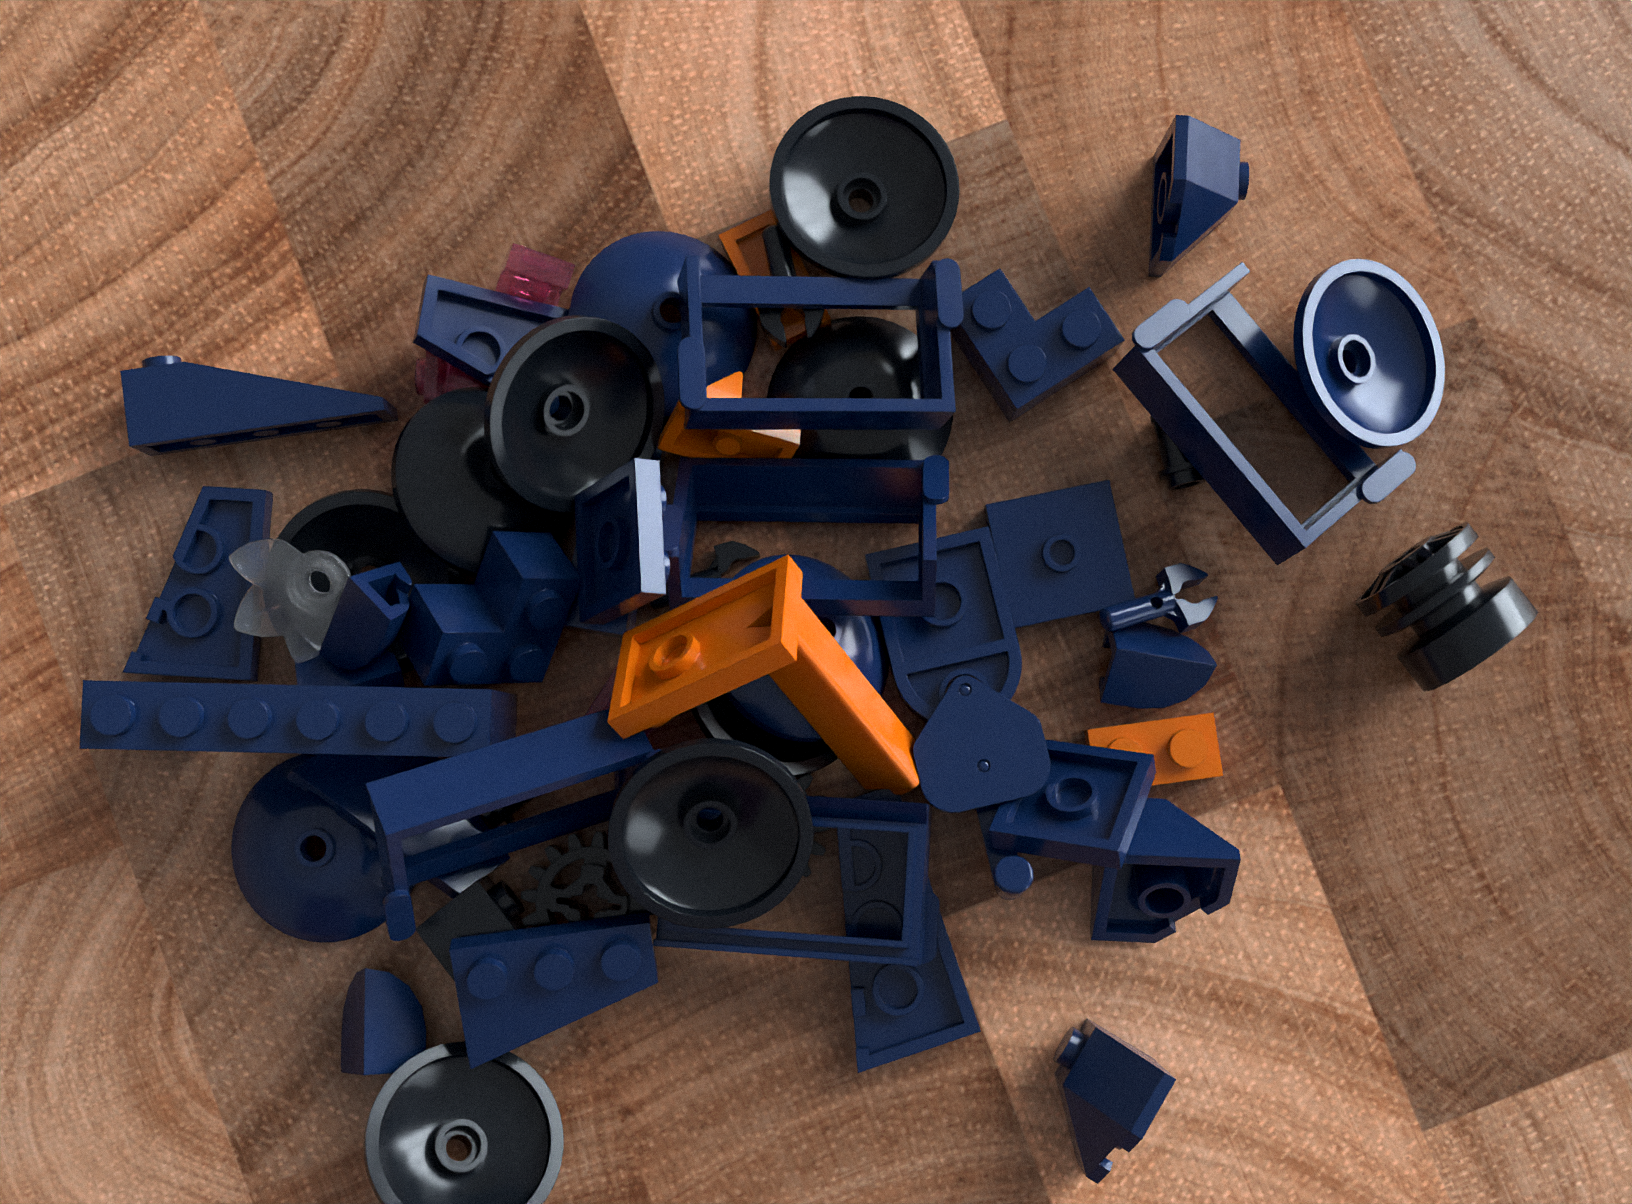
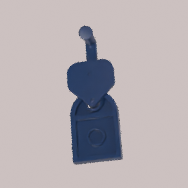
M987 526L937 538L935 617L879 616L894 683L899 696L913 714L926 722L913 747V756L923 795L933 807L942 812L962 813L976 810L996 893L1002 899L1014 900L1031 886L1034 879L1033 869L1026 859L1018 856L1017 852L992 848L989 829L1000 803L1029 797L1037 793L1044 786L1050 774L1051 762L1040 720L1030 711L1011 701L1020 681L1022 656L990 528ZM918 542L865 554L869 579L918 581Z

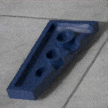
M877 789L853 797V799L902 802L901 796L893 794L889 789ZM837 828L847 937L902 941L909 833ZM928 878L927 891L933 892L930 880ZM940 911L937 954L931 962L919 966L849 961L858 1073L981 1032Z

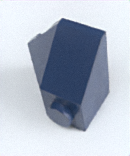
M1189 115L1175 116L1153 156L1148 277H1162L1218 227L1237 205L1238 200H1245L1247 195L1248 162H1240L1241 140Z
M1147 798L1121 870L1092 865L1091 940L1156 943L1175 933V922L1201 908L1203 912L1209 915L1230 904L1241 861L1239 849L1167 799Z
M1086 1018L1080 1030L1074 1027L1068 1030L1061 1040L1053 1060L1060 1064L1055 1072V1078L1077 1163L1085 1176L1098 1184L1111 1171L1113 1162L1106 1158L1114 1148L1130 1152L1143 1139L1176 1079L1154 1058Z

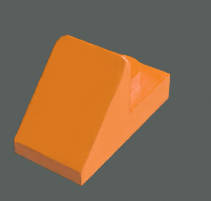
M735 372L708 385L707 398H742L743 372ZM678 400L660 435L657 449L688 458H792L800 445L801 430L684 429L685 408L681 405L680 400Z

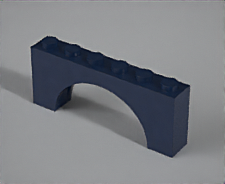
M83 680L79 749L453 757L515 738L517 695L492 689Z

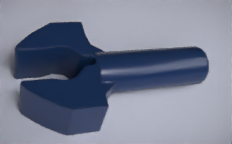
M1179 563L1163 568L1155 576L1159 585L1157 592L1102 608L1099 613L1100 624L1107 632H1112L1164 616L1174 621L1180 634L1200 626L1213 611L1218 596L1204 599L1199 603H1190L1185 599H1176L1175 595L1181 589L1197 586L1208 577L1206 572L1196 567Z

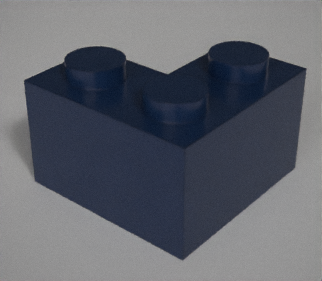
M1000 268L962 292L963 321L957 328L950 329V334L1009 423L1114 356L1125 341L1090 287L1035 321Z
M492 531L474 584L413 585L409 597L410 607L396 637L424 686L543 682L582 578L551 533Z

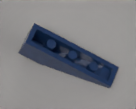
M177 356L149 357L142 360V368L120 371L129 446L150 456L398 421L397 408L383 397L182 362L181 358Z

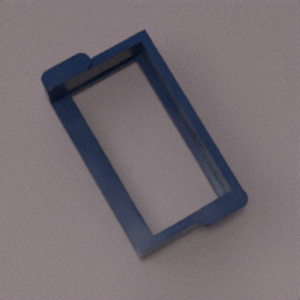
M700 256L685 257L677 279L680 293L682 341L677 348L679 400L685 408L684 429L939 430L956 412L950 329L957 328L961 324L964 313L961 272L959 265L954 260L944 258L940 261L933 260L920 279L887 278L862 280L850 277L700 275ZM702 307L915 310L921 399L707 398Z
M1241 262L1189 304L1181 299H1173L1137 326L1132 333V341L1135 346L1112 370L1276 565H1279L1308 547L1362 499L1369 504H1377L1415 472L1416 462L1412 455L1400 449L1376 465L1360 445L1338 434L1319 415L1304 391L1298 372L1230 293L1251 272ZM1207 314L1349 481L1345 487L1301 524L1158 355L1161 350Z
M931 455L924 460L680 457L673 504L666 505V511L662 519L664 550L667 552L670 560V575L667 582L670 610L737 579L690 578L697 521L918 524V581L802 579L801 598L815 615L935 617L937 569L936 505L943 504L949 499V461L940 455Z
M605 709L365 783L370 799L382 870V877L380 879L386 892L382 903L390 939L402 941L411 937L416 931L412 899L408 886L608 821L616 795L625 780L642 762L661 751V749L654 750L644 731L622 739L608 724L609 709ZM614 772L615 790L411 856L404 857L402 839Z
M806 796L811 811L813 827L909 833L902 941L727 927L713 929L692 928L658 917L656 939H654L653 946L919 966L931 962L937 954L940 911L939 898L933 892L927 891L932 806L927 803ZM705 808L698 813L699 817L707 820H713L721 814L715 808Z

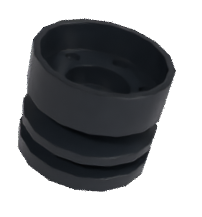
M1468 522L1462 523L1445 533L1429 536L1406 550L1378 573L1379 576L1373 584L1355 601L1365 617L1375 614L1393 603L1395 607L1375 626L1376 631L1381 637L1400 632L1411 626L1415 634L1397 653V657L1424 692L1447 684L1476 667L1518 636L1533 622L1539 613L1510 576L1495 580L1482 587L1477 584L1475 580L1484 573L1495 559V556L1488 548L1476 551L1459 561L1457 557L1479 537Z

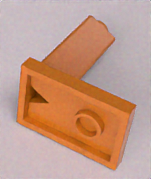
M789 554L623 633L607 720L608 724L622 739L648 728L660 727L676 715L768 674L864 789H889L893 794L902 795L914 789L920 782L913 756V747L916 740L801 598L803 572Z

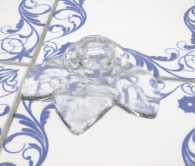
M273 538L252 541L234 551L229 556L230 563L243 578L254 584L248 589L240 603L234 620V628L239 632L259 637L284 635L287 648L296 663H302L318 656L348 577L351 576L346 564L333 553L323 550L302 553L286 541ZM319 571L328 577L330 581L328 592H319L312 586L310 580L312 572Z

